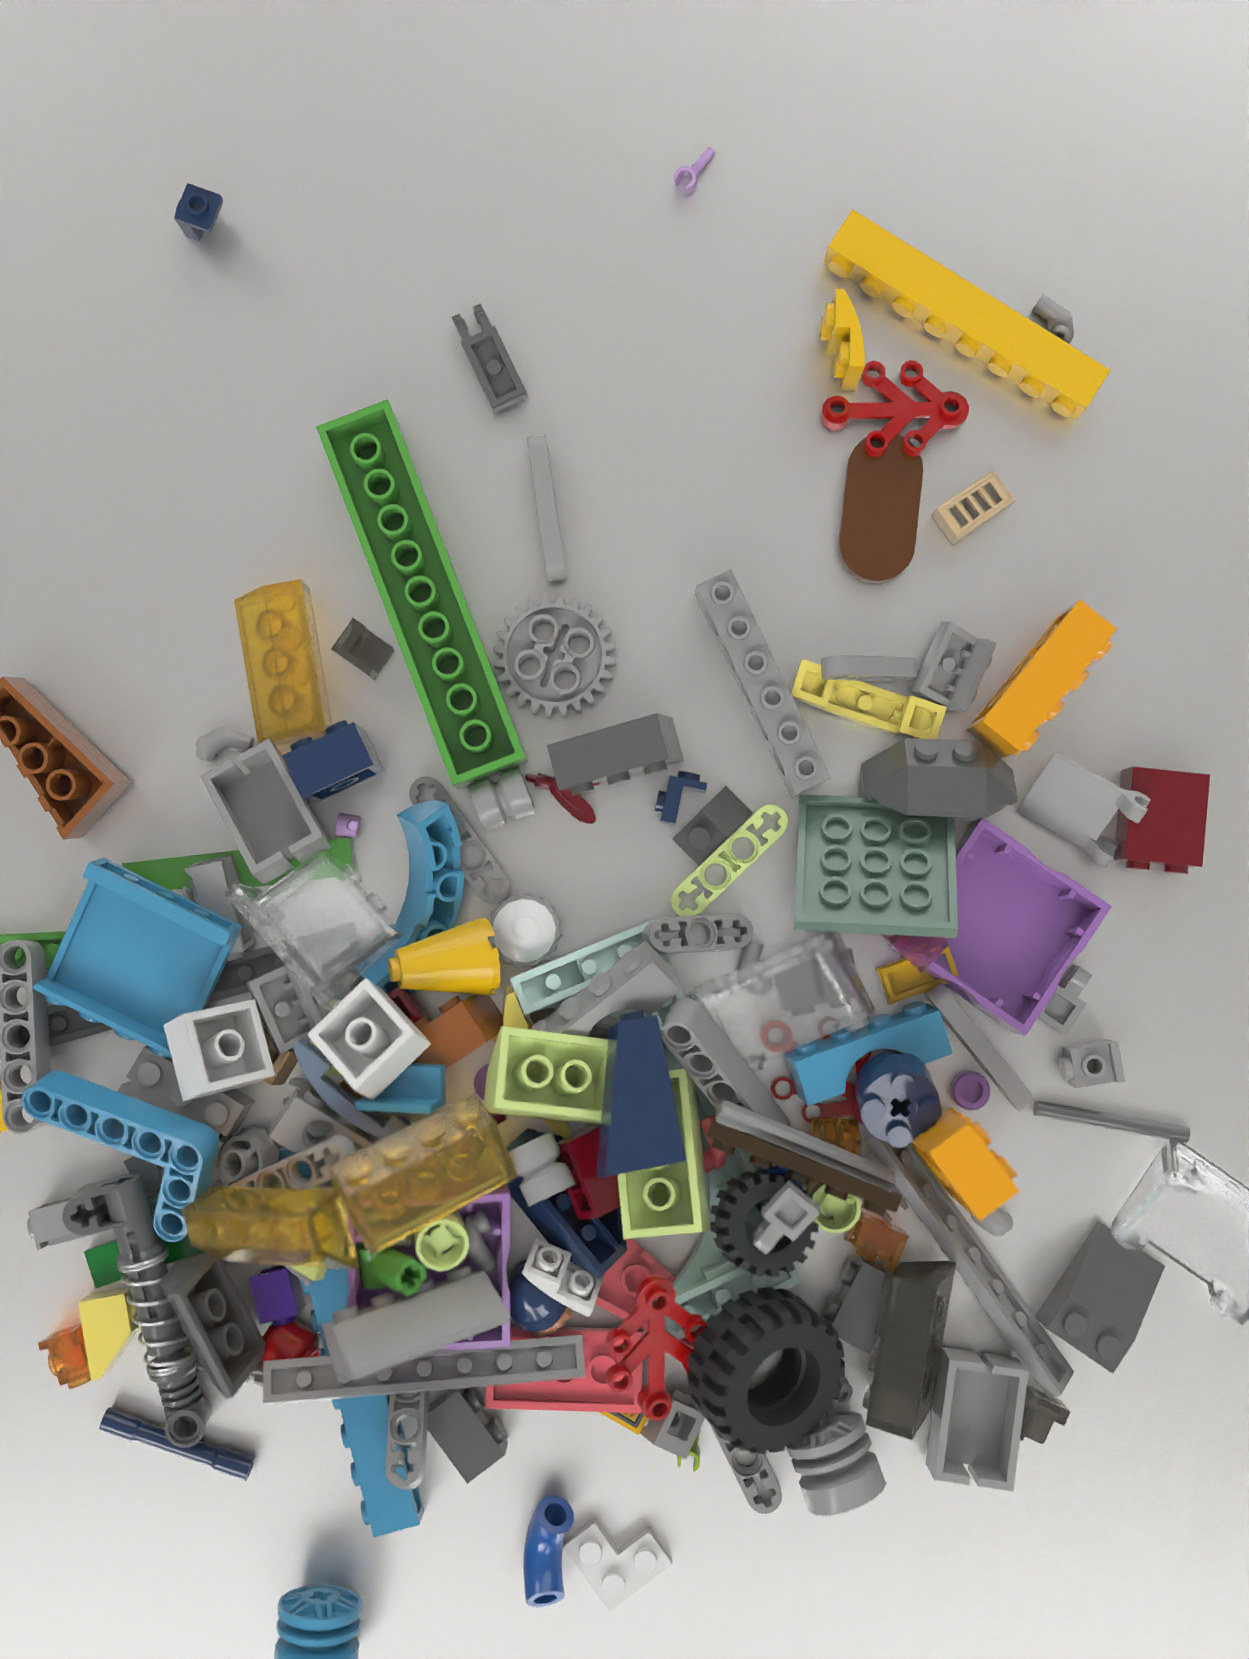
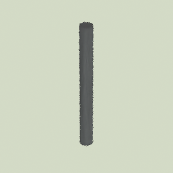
M1037 1100L1034 1103V1116L1186 1143L1190 1139L1189 1127Z

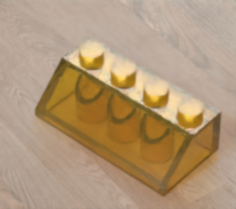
M301 579L264 585L235 599L234 603L258 744L268 738L277 746L294 743L307 737L317 739L326 735L325 729L333 725L310 588Z
M476 1093L329 1166L334 1194L371 1255L517 1178L516 1170L496 1121Z
M213 1186L182 1209L192 1246L228 1262L355 1269L359 1266L339 1190Z

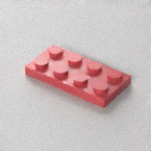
M510 1326V1341L582 1335L585 1378L486 1386L485 1408L642 1413L637 1397L643 1388V1361L631 1374L633 1377L632 1386L623 1393H616L612 1391L606 1380V1372L611 1366L618 1364L623 1357L613 1356L605 1343L607 1334L615 1328L561 1327L557 1332L540 1337L523 1330L519 1326ZM638 1329L630 1337L633 1346L643 1336V1329ZM624 1339L617 1340L614 1346L623 1343ZM624 1375L618 1376L614 1381H620Z

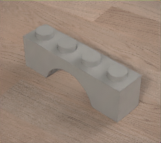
M644 941L635 949L627 951L620 961L606 972L596 975L588 986L574 997L572 996L564 1000L556 1011L544 1020L536 1022L530 1030L588 1037L593 1026L605 1016L621 1010H638L652 1014L681 992V988L674 969Z

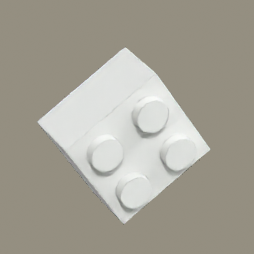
M367 978L307 1034L351 1087L372 1100L431 1045L428 1039L384 990Z
M255 999L182 1014L164 1024L183 1102L252 1085L275 1075Z

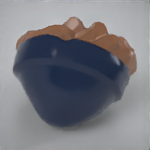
M525 1259L515 1267L508 1280L510 1317L523 1330L531 1332L536 1336L545 1337L557 1332L559 1328L564 1326L565 1321L572 1317V1309L551 1298L522 1274L527 1261Z

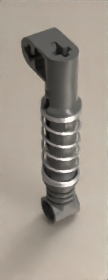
M132 1173L87 1184L79 1188L65 1205L62 1213L63 1222L68 1230L78 1235H89L109 1229L114 1230L120 1251L116 1258L119 1271L124 1273L121 1277V1282L130 1287L127 1302L135 1306L136 1309L132 1320L142 1330L138 1336V1342L147 1348V1352L143 1357L144 1362L148 1364L146 1366L147 1374L150 1380L157 1384L159 1395L162 1397L161 1402L164 1406L167 1420L165 1435L174 1446L181 1448L191 1447L202 1439L211 1415V1408L207 1399L202 1396L201 1388L198 1384L195 1370L198 1365L197 1353L191 1347H183L187 1343L188 1336L184 1332L182 1324L170 1301L166 1298L159 1282L169 1272L165 1262L169 1251L166 1242L159 1239L154 1229V1218L142 1175L140 1173ZM104 1194L109 1215L107 1214L105 1204L98 1206L95 1212L91 1214L90 1210L95 1208ZM147 1355L155 1358L148 1361ZM180 1417H192L196 1423H184Z

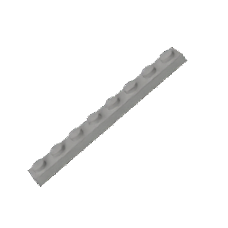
M870 1134L865 1142L873 1155L883 1166L894 1170L896 1177L895 1186L902 1192L917 1213L919 1220L927 1227L939 1244L942 1252L949 1258L965 1284L984 1307L987 1315L994 1321L1012 1350L1016 1352L1029 1370L1034 1381L1039 1384L1049 1399L1062 1395L1074 1370L913 1145L909 1143L905 1147H893L889 1143Z
M582 1335L512 1340L510 1341V1347L470 1350L438 1348L356 1380L335 1373L330 1356L263 1361V1404L273 1405L585 1378Z

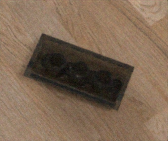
M900 1262L891 1274L886 1273L881 1287V1296L886 1298L884 1311L881 1310L875 1324V1334L880 1335L878 1348L875 1347L869 1361V1371L874 1372L872 1385L868 1384L862 1404L863 1408L868 1409L865 1425L912 1441L931 1411L956 1269L955 1262Z

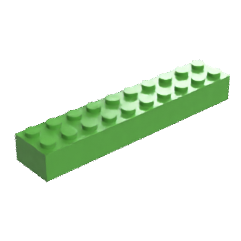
M384 400L316 426L452 785L459 789L528 762L389 400Z

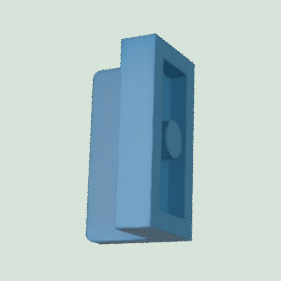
M411 1063L374 1100L366 1096L356 1100L355 1110L432 1113L446 1104V1065Z

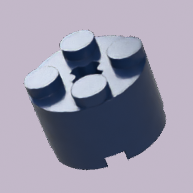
M890 1052L880 1053L870 1058L860 1068L856 1078L855 1096L862 1121L867 1130L876 1138L889 1143L893 1147H905L910 1142H913L914 1138L935 1125L940 1119L942 1109L939 1094L928 1068L916 1056L904 1052L903 1055L890 1054Z

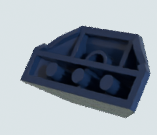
M527 1128L498 1153L503 1175L507 1177L510 1196L549 1244L572 1253L570 1262L599 1278L627 1251L626 1240L623 1237L621 1206L599 1218L579 1220L569 1194L565 1189L529 1207L519 1187L524 1179L522 1176L514 1175L505 1154L521 1145L547 1134ZM553 1134L556 1142L564 1139L562 1136Z

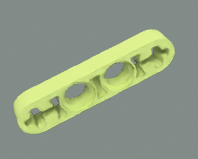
M772 804L765 805L757 810L674 890L670 900L674 912L680 917L697 916L785 832L788 826V817L785 811L779 806ZM763 813L769 816L776 813L779 816L776 822L779 829L775 832L770 828L760 837L766 839L767 842L761 846L757 837L747 831L746 828L751 824L756 831L764 823L761 817ZM737 838H748L752 842L754 850L748 859H739L733 854L732 844ZM710 864H720L726 870V879L718 886L710 885L705 879L704 872ZM698 877L702 887L712 892V895L706 899L702 892L694 900L697 905L695 910L692 911L690 908H686L682 911L678 907L681 902L678 895L682 891L686 894L691 893L697 887L691 881Z

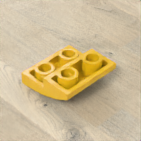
M836 289L832 303H826L824 317H821L820 340L826 341V354H836L834 359V378H840V391L854 392L865 368L863 335L857 313L849 296L844 289Z

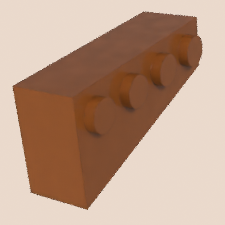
M3 676L0 679V741L4 747L10 749L18 762L16 766L22 776L29 779L39 795L37 799L45 812L49 811L58 825L56 829L62 839L83 837L132 782L24 678Z
M457 995L438 1007L442 1015L433 1021H430L428 1016H425L414 1023L431 1045L412 1063L446 1065L447 1069L499 1033L500 1027L503 1026L502 1013L490 995H471L463 1001ZM346 1080L339 1083L340 1086L357 1099L364 1097V1095L355 1091Z

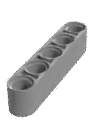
M11 940L0 946L2 1115L4 1125L8 1130L16 1134L28 1133L47 1124L35 1118L29 1123L22 1115V1095L24 1091L51 1071L48 1004L44 994L33 989L35 983L46 978L45 952L42 946L34 940ZM19 948H22L26 953V962L22 967L17 964L15 959ZM20 987L25 988L28 993V1001L25 1006L21 1005L17 999V992ZM22 1026L26 1027L30 1033V1040L27 1045L23 1044L19 1039V1030ZM23 1065L27 1066L32 1074L29 1084L25 1083L20 1075Z
M684 997L675 1000L661 1029L662 1040L716 1110L720 1103L726 1100L790 1127V1120L703 1006L691 998Z

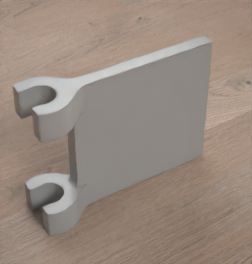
M1055 751L1018 806L1016 812L1082 848L1095 863L1106 868L1115 855L1113 852L1117 848L1118 843L1109 837L1100 836V834L1118 809L1128 819L1139 823L1147 812L1146 806L1149 804L1150 798L1138 791L1122 789Z

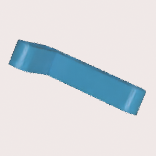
M58 1070L50 1071L24 1091L22 1105L31 1117L165 1167L153 1220L154 1229L160 1238L169 1242L180 1241L202 1218L220 1144L219 1137L213 1128Z

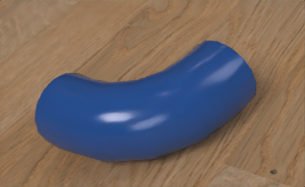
M551 1495L542 1499L537 1505L527 1527L523 1553V1579L525 1600L528 1606H549L560 1602L565 1597L562 1554L565 1536L574 1522V1513L567 1500L560 1496Z

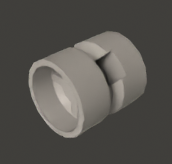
M519 766L499 774L498 782L496 783L486 778L468 785L473 804L486 832L505 825L509 815L515 819H521L536 813L534 803Z
M552 1132L505 1154L514 1175L522 1176L524 1179L519 1187L529 1207L576 1184L567 1164L558 1163L556 1160L560 1155V1151Z

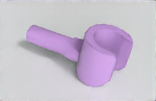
M708 147L691 167L683 166L677 169L674 174L675 186L683 177H690L692 181L686 186L685 193L692 194L697 188L696 177L715 155V151Z
M339 813L335 825V835L356 839L358 822L361 816Z

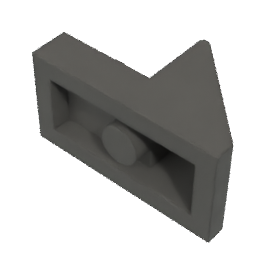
M725 786L672 840L700 866L753 812Z

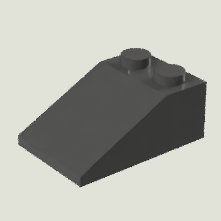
M1098 1221L1035 1317L1046 1329L1113 1374L1136 1339L1165 1265Z

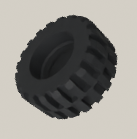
M773 1287L758 1288L757 1293L753 1290H748L740 1293L739 1299L735 1301L729 1299L721 1305L722 1310L716 1316L711 1314L705 1321L707 1328L703 1333L698 1332L694 1340L695 1352H690L688 1368L691 1370L687 1374L688 1389L691 1391V1399L695 1407L733 1447L741 1451H749L752 1454H766L767 1450L770 1453L784 1451L785 1446L788 1444L796 1446L804 1441L803 1436L808 1432L813 1434L820 1427L819 1421L824 1415L828 1417L833 1410L832 1402L835 1397L839 1398L842 1389L840 1378L845 1375V1361L842 1360L844 1358V1349L842 1342L838 1339V1333L835 1328L791 1291L782 1288L774 1289ZM784 1349L779 1365L773 1374L759 1386L748 1390L752 1377L759 1366L772 1354Z

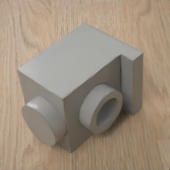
M1101 1040L1062 1047L1063 1057L1059 1058V1067L1062 1078L1065 1081L1068 1080V1085L1081 1088L1125 1081L1118 1042ZM1095 1059L1097 1070L1090 1073L1087 1069V1063L1089 1060Z
M675 1389L674 1394L670 1395L672 1407L669 1415L660 1421L649 1419L647 1426L642 1428L640 1434L653 1445L687 1459L705 1417L694 1406L691 1395Z

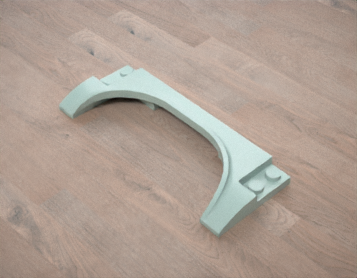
M653 920L510 978V983L523 1015L542 1009L560 1007L564 1000L572 996L574 997L588 986L596 975L606 972L620 961L627 951L635 949L642 944L643 930ZM658 931L655 932V939H660ZM667 954L660 955L672 967ZM682 990L652 1014L644 1012V1017L657 1015L661 1031L673 1002L678 998H684ZM621 1010L607 1016L621 1021L620 1015L638 1010ZM663 1042L668 1071L684 1069ZM696 1084L699 1119L702 1120L716 1114L717 1110ZM700 1125L703 1152L707 1151L708 1141ZM736 1149L733 1156L727 1154L724 1165L718 1171L713 1169L711 1172L705 1173L710 1222L715 1221V1215L711 1214L712 1205L718 1206L720 1199L716 1195L720 1189L726 1191L729 1188L727 1182L732 1178L740 1179L741 1173L748 1171L756 1173L753 1164L748 1162L750 1158L748 1153ZM768 1200L757 1203L747 1215L745 1230L751 1244L756 1239L752 1235L753 1231L760 1223L766 1220L762 1216V1209L768 1203ZM710 1229L701 1232L692 1255L671 1284L676 1292L675 1302L691 1314L702 1316L704 1321H706L711 1314L716 1316L722 1310L721 1305L727 1300L732 1299L735 1301L739 1299L740 1293L748 1290H753L757 1293V1289L762 1287L787 1290L801 1283L796 1268L790 1273L779 1271L780 1276L770 1277L766 1274H763V1277L756 1276L741 1269L722 1255L723 1251L716 1246L713 1240L717 1237L716 1233ZM665 1315V1330L679 1340L685 1338L682 1326ZM700 1325L694 1326L690 1332L696 1331Z

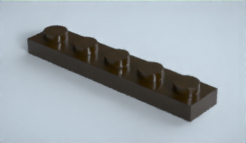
M712 1121L706 1137L713 1139L711 1147L732 1156L736 1149L751 1155L748 1162L771 1171L773 1164L788 1169L787 1178L806 1186L809 1185L811 1179L825 1184L824 1193L843 1201L847 1200L848 1194L864 1201L861 1208L884 1217L886 1210L896 1213L902 1199L901 1196Z

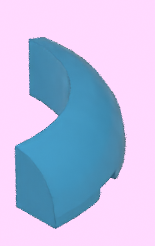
M442 801L422 802L397 814L406 838L409 853V881L406 897L399 917L386 940L368 959V962L355 970L362 981L367 978L384 990L386 994L398 987L397 981L391 982L388 971V959L394 958L395 949L454 928L459 916L464 887V872L461 870L459 847L462 844L448 804ZM407 989L412 995L417 991Z

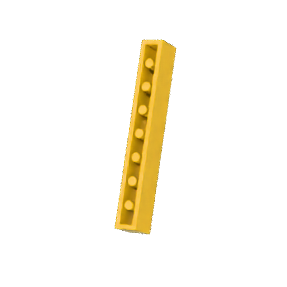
M853 209L827 248L824 263L828 264L829 269L835 275L852 279L860 284V288L867 295L884 299L892 304V308L899 315L916 319L923 324L925 330L936 337L943 336L954 343L957 350L968 357L975 356L986 363L988 369L995 375L1000 377L1007 376L1018 383L1020 389L1027 395L1040 397L1052 404V409L1061 416L1072 417L1077 420L1086 410L1111 371Z

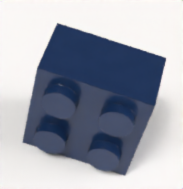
M347 720L337 722L325 729L326 735L314 741L311 737L301 739L290 745V752L282 755L302 799L319 803L385 772L367 731L355 722L348 724Z

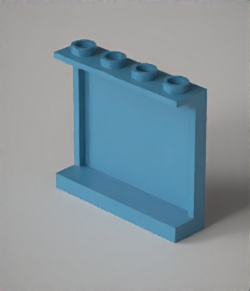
M106 858L89 862L82 876L89 881L45 979L35 983L33 989L44 994V998L48 1002L59 1006L67 1005L79 1011V1015L83 1019L93 1023H103L113 1028L114 1033L126 1040H137L148 1045L152 1053L160 1057L169 1058L171 1053L164 1024L182 1014L205 1010L243 926Z

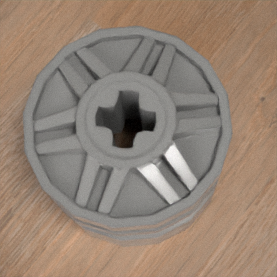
M838 1412L829 1414L828 1417L824 1416L818 1423L820 1427L813 1434L808 1432L803 1436L804 1441L796 1446L786 1445L789 1456L793 1458L791 1462L795 1472L802 1474L799 1484L810 1513L823 1516L845 1513L872 1501L885 1488L886 1481L875 1453L868 1451L872 1443L868 1433L865 1432L866 1426L859 1413Z

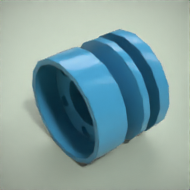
M311 1585L290 1590L282 1595L277 1607L279 1619L276 1623V1630L280 1638H278L275 1644L274 1659H359L360 1643L356 1637L361 1628L359 1617L362 1612V1599L359 1594L350 1589L334 1585Z

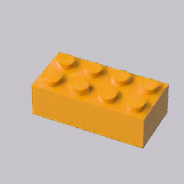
M1081 599L1057 616L966 731L986 744L1000 758L1011 754L1018 755L1022 750L1026 752L1041 735L1036 729L1046 720L1050 722L1064 707L1065 703L1061 698L1070 690L1075 691L1086 680L1089 672L1085 668L1090 666L1095 659L1097 661L1101 660L1114 643L1109 639L1117 628Z
M941 1106L942 1114L936 1124L914 1138L913 1142L910 1143L945 1191L978 1221H981L1020 1192L1012 1181L1017 1177V1174L1002 1155L999 1157L994 1150L990 1151L987 1145L992 1141L977 1122L973 1123L969 1117L965 1118L961 1112L957 1113L953 1107L946 1109Z

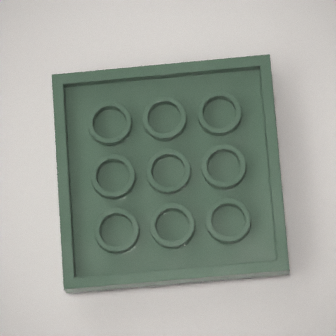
M799 794L794 930L956 938L958 932L955 818L905 815L884 806L875 799L870 800L865 797Z

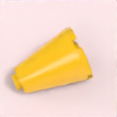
M478 918L395 949L394 958L388 959V971L391 982L397 981L400 989L484 996L495 995L496 991L494 989H499L500 962L498 948H492L491 943L488 941L489 936H495L490 921L487 918Z

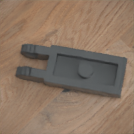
M478 304L473 307V314L477 323L481 326L482 332L471 337L466 322L460 314L453 316L452 320L462 340V348L493 412L496 413L528 398V395L496 327H492L482 305Z

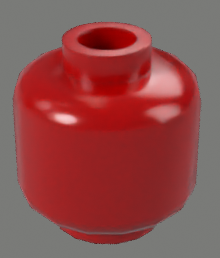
M297 1320L274 1327L272 1324L263 1335L266 1354L262 1358L263 1361L320 1357L321 1349L318 1347V1335Z

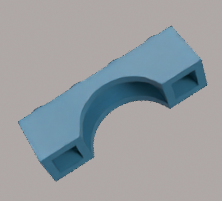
M923 1001L912 1002L903 1006L902 1012L891 1016L879 1014L867 1019L866 1025L855 1029L853 1027L839 1028L830 1033V1038L818 1042L817 1040H806L794 1046L795 1050L785 1053V1057L797 1096L806 1105L810 1106L845 1093L846 1079L850 1069L860 1057L872 1050L882 1048L894 1049L901 1055H903V1052L912 1054L924 1064L953 1054L940 1010Z

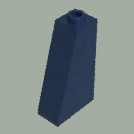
M643 1011L620 1015L621 1021L609 1028L597 1161L598 1178L686 1161L657 1015L644 1017Z

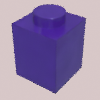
M282 1264L259 1269L249 1277L259 1324L272 1322L273 1326L277 1327L291 1323L296 1320V1315L306 1306L299 1278Z

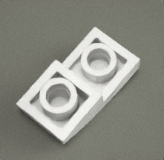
M535 1238L522 1274L551 1298L589 1317L594 1308L603 1276L597 1278L579 1266L569 1263L572 1253Z

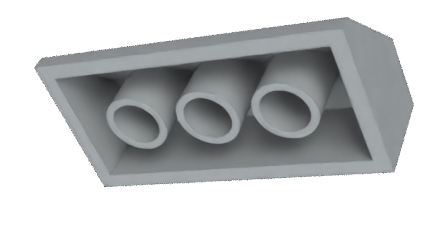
M465 1265L446 1272L448 1279L433 1283L432 1278L423 1280L419 1292L410 1296L400 1295L396 1297L395 1292H389L372 1298V1306L357 1311L356 1306H349L332 1313L333 1320L322 1323L334 1372L356 1380L510 1322V1315L485 1271L471 1270L469 1265Z

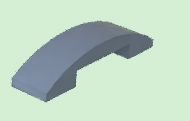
M306 1038L297 1042L293 1049L305 1076L317 1093L338 1114L353 1125L379 1138L404 1145L421 1146L428 1133L401 1112H395L387 1122L374 1111L355 1110V1101L358 1099L326 1075V1072L333 1064L320 1049Z

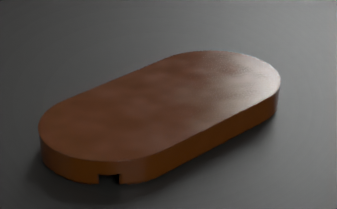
M898 435L888 444L885 454L880 457H871L866 453L864 449L866 438H864L855 446L847 462L838 553L843 565L845 564L850 573L858 580L866 583H885L900 575L910 564L915 551L923 479V462L920 455L911 457L904 453L902 449L904 437ZM872 440L870 442L875 448L883 446L879 440ZM908 441L912 447H915L912 442Z

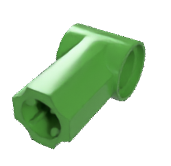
M370 1238L364 1239L357 1244L361 1284L364 1288L380 1289L388 1287L405 1296L419 1292L420 1285L426 1278L424 1264L394 1250L393 1246L376 1245Z

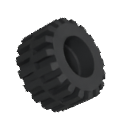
M756 1170V1173L749 1171L741 1173L740 1179L732 1178L727 1182L729 1188L726 1191L720 1189L716 1195L720 1199L718 1206L712 1205L711 1214L715 1215V1221L710 1222L711 1231L716 1233L717 1236L713 1240L716 1246L723 1251L722 1255L741 1269L763 1277V1274L770 1277L780 1276L779 1271L790 1273L795 1270L794 1262L797 1261L803 1264L808 1258L803 1253L806 1247L813 1250L816 1241L810 1239L811 1232L818 1233V1223L812 1221L794 1241L784 1234L767 1254H764L750 1243L745 1230L747 1215L757 1203L763 1200H771L788 1181L798 1189L800 1185L784 1176ZM801 1190L804 1194H806V1195L811 1199V1197L809 1196V1194H808L806 1191Z

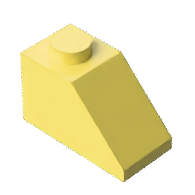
M129 1286L91 1293L78 1302L91 1381L99 1380L112 1369L140 1328L132 1320L136 1312L135 1306L127 1302V1296L130 1293Z

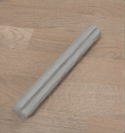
M725 1100L717 1108L715 1114L716 1121L724 1126L888 1192L896 1182L895 1172L890 1168Z

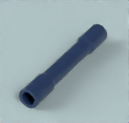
M110 1407L104 1413L99 1426V1431L130 1442L137 1441L201 1463L217 1472L243 1481H247L255 1461V1457L226 1447H216L202 1441L186 1448L174 1446L168 1441L164 1428L144 1422L139 1417Z

